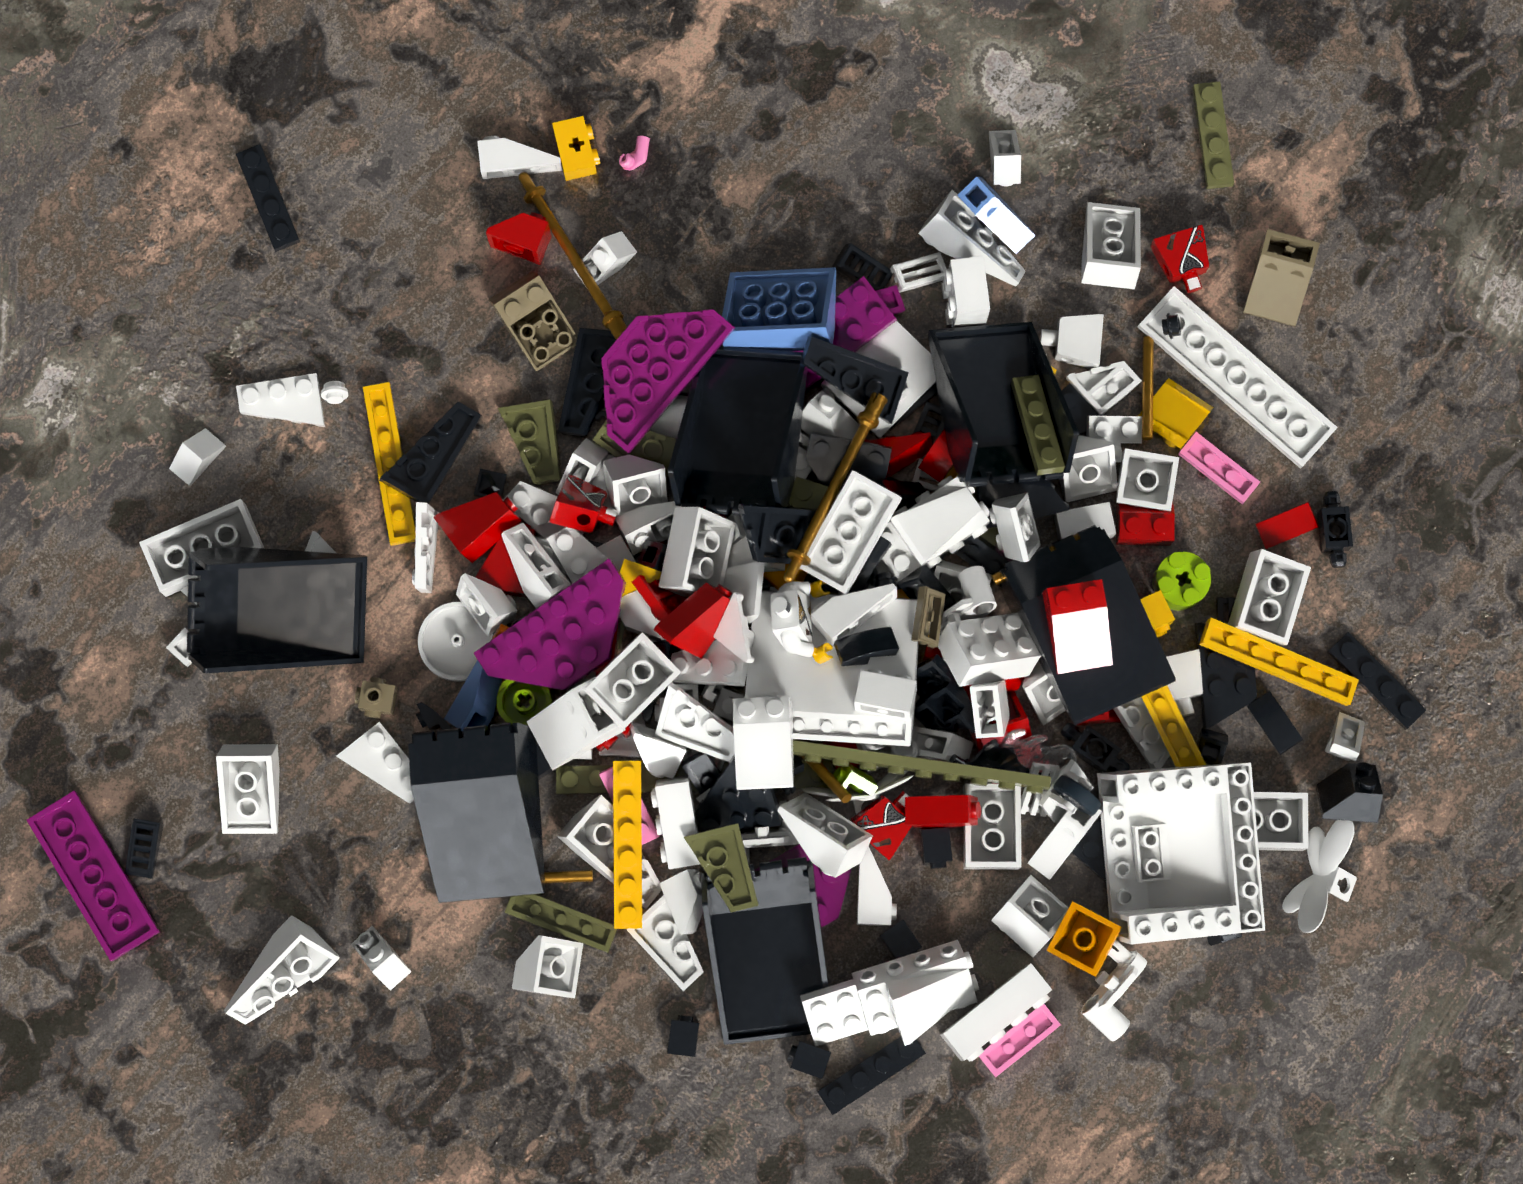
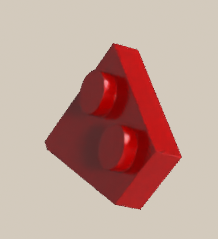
M643 575L637 576L632 581V584L650 606L653 616L659 621L663 620L687 599L659 587V580L655 579L653 582L648 583Z

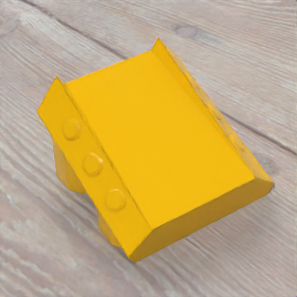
M1168 378L1153 396V431L1162 436L1168 446L1181 449L1214 407Z

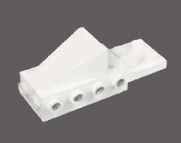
M951 475L937 484L939 486L938 490L932 494L926 491L915 499L916 505L910 509L904 506L893 513V517L881 534L892 545L876 566L878 574L890 572L891 576L898 578V581H896V585H898L899 581L919 567L926 565L931 569L942 561L941 555L948 551L953 554L964 547L963 541L971 535L975 539L988 530L986 527L990 522L987 518L990 515L988 508L983 501L977 503L972 495L975 493L974 488L967 487L965 482H960L958 476L954 479ZM870 584L867 589H871L874 587ZM841 591L838 592L839 595H845Z
M958 940L951 941L851 973L853 977L851 980L801 995L800 998L815 1047L869 1030L872 1036L886 1033L897 1027L904 1045L911 1044L951 1010L965 1008L970 1004L977 1003L975 991L979 990L975 974L970 975L969 969L973 968L969 952H963Z

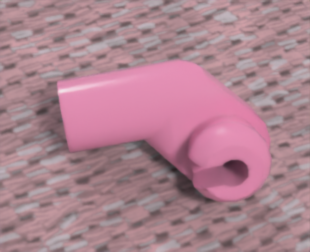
M637 136L635 150L620 156L619 164L623 169L634 170L646 162L649 137Z

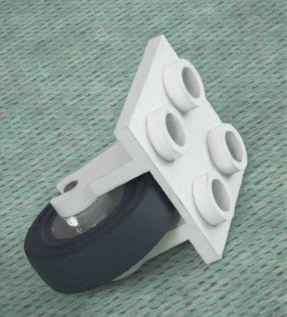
M1071 759L1067 765H1064L1059 770L1057 779L1048 790H1044L1039 805L1051 820L1057 824L1066 811L1074 814L1079 809L1093 816L1099 810L1101 802L1091 793L1094 787L1091 785L1090 780L1076 761Z

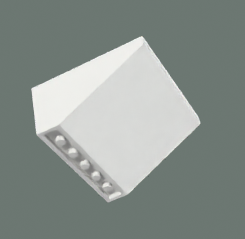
M762 590L760 614L751 625V631L755 633L751 655L755 659L753 663L748 665L745 698L790 696L793 708V739L910 746L914 730L915 701L910 721L855 711L854 701L861 670L868 672L869 669H876L884 672L885 675L896 677L897 674L910 676L912 680H916L918 642H914L911 639L917 599H894L850 634L891 627L899 646L897 655L870 657L868 664L841 666L835 647L826 652L827 655L833 656V658L822 664L817 663L813 655L809 658L787 652L772 630L770 596L778 591ZM809 594L808 596H810L811 614L813 613L812 610L814 609V607L820 602H827L832 597L840 595L829 594L819 598H814L811 596V594ZM812 624L814 647L817 648L824 643H829Z
M1251 762L1097 773L1099 801L1101 802L1100 810L1102 811L1101 826L1109 920L1122 927L1116 938L1117 941L1128 944H1140L1265 931Z

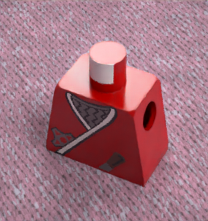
M1203 225L1153 239L1150 246L1168 281L1175 283L1183 280L1187 293L1202 289L1198 275L1206 273L1209 268Z
M568 474L556 499L549 522L591 533L597 521L613 526L618 511L604 506L607 497L605 490Z
M904 791L893 802L883 795L879 796L849 820L873 835L870 844L888 860L893 857L912 827L905 825V797L909 796Z

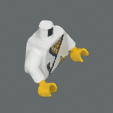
M821 580L811 584L809 582L796 581L785 583L779 588L777 593H772L770 596L773 633L789 653L809 658L813 655L814 660L820 664L832 659L833 656H829L826 653L833 649L831 644L824 643L817 648L813 645L810 596H808L811 594L812 597L819 598L829 595L830 592H824L821 588V585L826 583Z

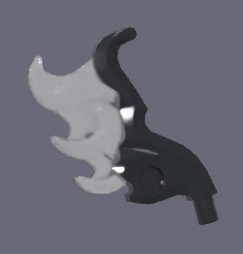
M1016 729L1009 732L1001 744L998 743L997 739L985 744L972 759L964 760L954 754L949 762L1029 773L1033 762L1058 765L1067 758L1077 761L1074 749L1069 745H1041V742L1048 740L1047 735H1034L1027 739H1019V737L1026 734L1025 729ZM1039 770L1038 775H1041L1043 770Z

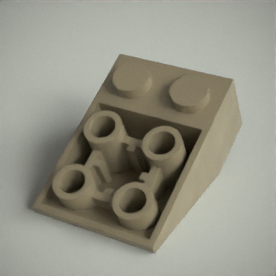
M1267 229L1262 237L1243 313L1295 327L1320 243Z
M531 271L488 300L536 372L576 346V333L541 277L534 271Z

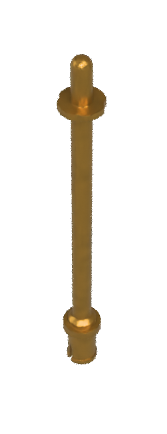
M521 172L519 180L527 192L523 197L525 203H534L540 214L546 218L545 221H548L551 232L604 315L603 325L605 328L610 329L617 340L627 328L623 321V314L621 311L612 309L543 199L546 192L544 186L536 187L530 176L526 172Z
M873 392L864 411L859 413L857 420L860 425L797 550H788L787 556L791 559V562L784 574V580L787 583L793 582L801 565L807 566L810 564L811 559L807 556V553L869 430L877 428L879 424L878 418L888 402L887 398L882 394L877 396V393Z

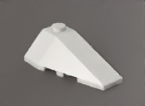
M951 190L926 220L918 234L923 237L927 244L934 246L938 251L955 259L983 256L985 273L1016 287L1025 273L1024 268L1005 246L997 245L992 237L994 232L988 227L983 228L975 218L976 215L957 196L958 194Z
M599 795L576 813L557 837L614 884L613 805L602 795ZM642 854V908L647 909L662 889L659 884L660 881L650 863Z
M291 915L272 935L224 1011L227 1015L246 1025L273 1008L277 1000L287 994L291 997L298 992L297 988L309 980L315 982L321 978L339 959V955L312 927Z

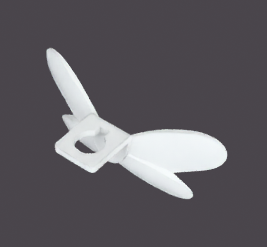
M904 770L903 775L888 773L877 783L878 788L873 795L865 791L861 794L847 790L852 796L851 800H853L855 813L858 814L861 811L864 801L876 800L880 793L901 785L914 775L903 777L908 772ZM806 787L801 789L805 793L832 797L826 799V801H841L830 788Z
M1336 820L1326 837L1320 827H1313L1309 831L1307 853L1313 875L1295 886L1285 897L1282 908L1286 913H1293L1299 909L1298 926L1304 933L1314 932L1321 925L1327 910L1328 893L1346 902L1350 899L1357 878L1337 866L1345 857L1354 837L1353 821ZM1346 878L1347 887L1341 893L1340 886L1337 884L1339 880Z

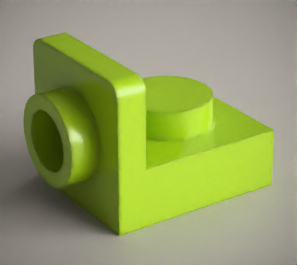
M850 763L848 767H839L833 774L845 789L849 785L853 790L861 794L865 791L873 795L878 788L872 776Z

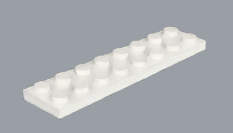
M1175 286L1138 325V328L1144 334L1150 336L1159 347L1300 469L1338 428ZM1167 313H1170V315L1178 314L1181 336H1175L1173 339H1170L1169 335L1163 334L1162 319H1167Z

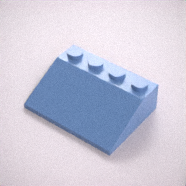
M836 268L730 272L722 317L734 326L735 329L723 342V346L779 351H804L808 337H814L833 344L835 332Z

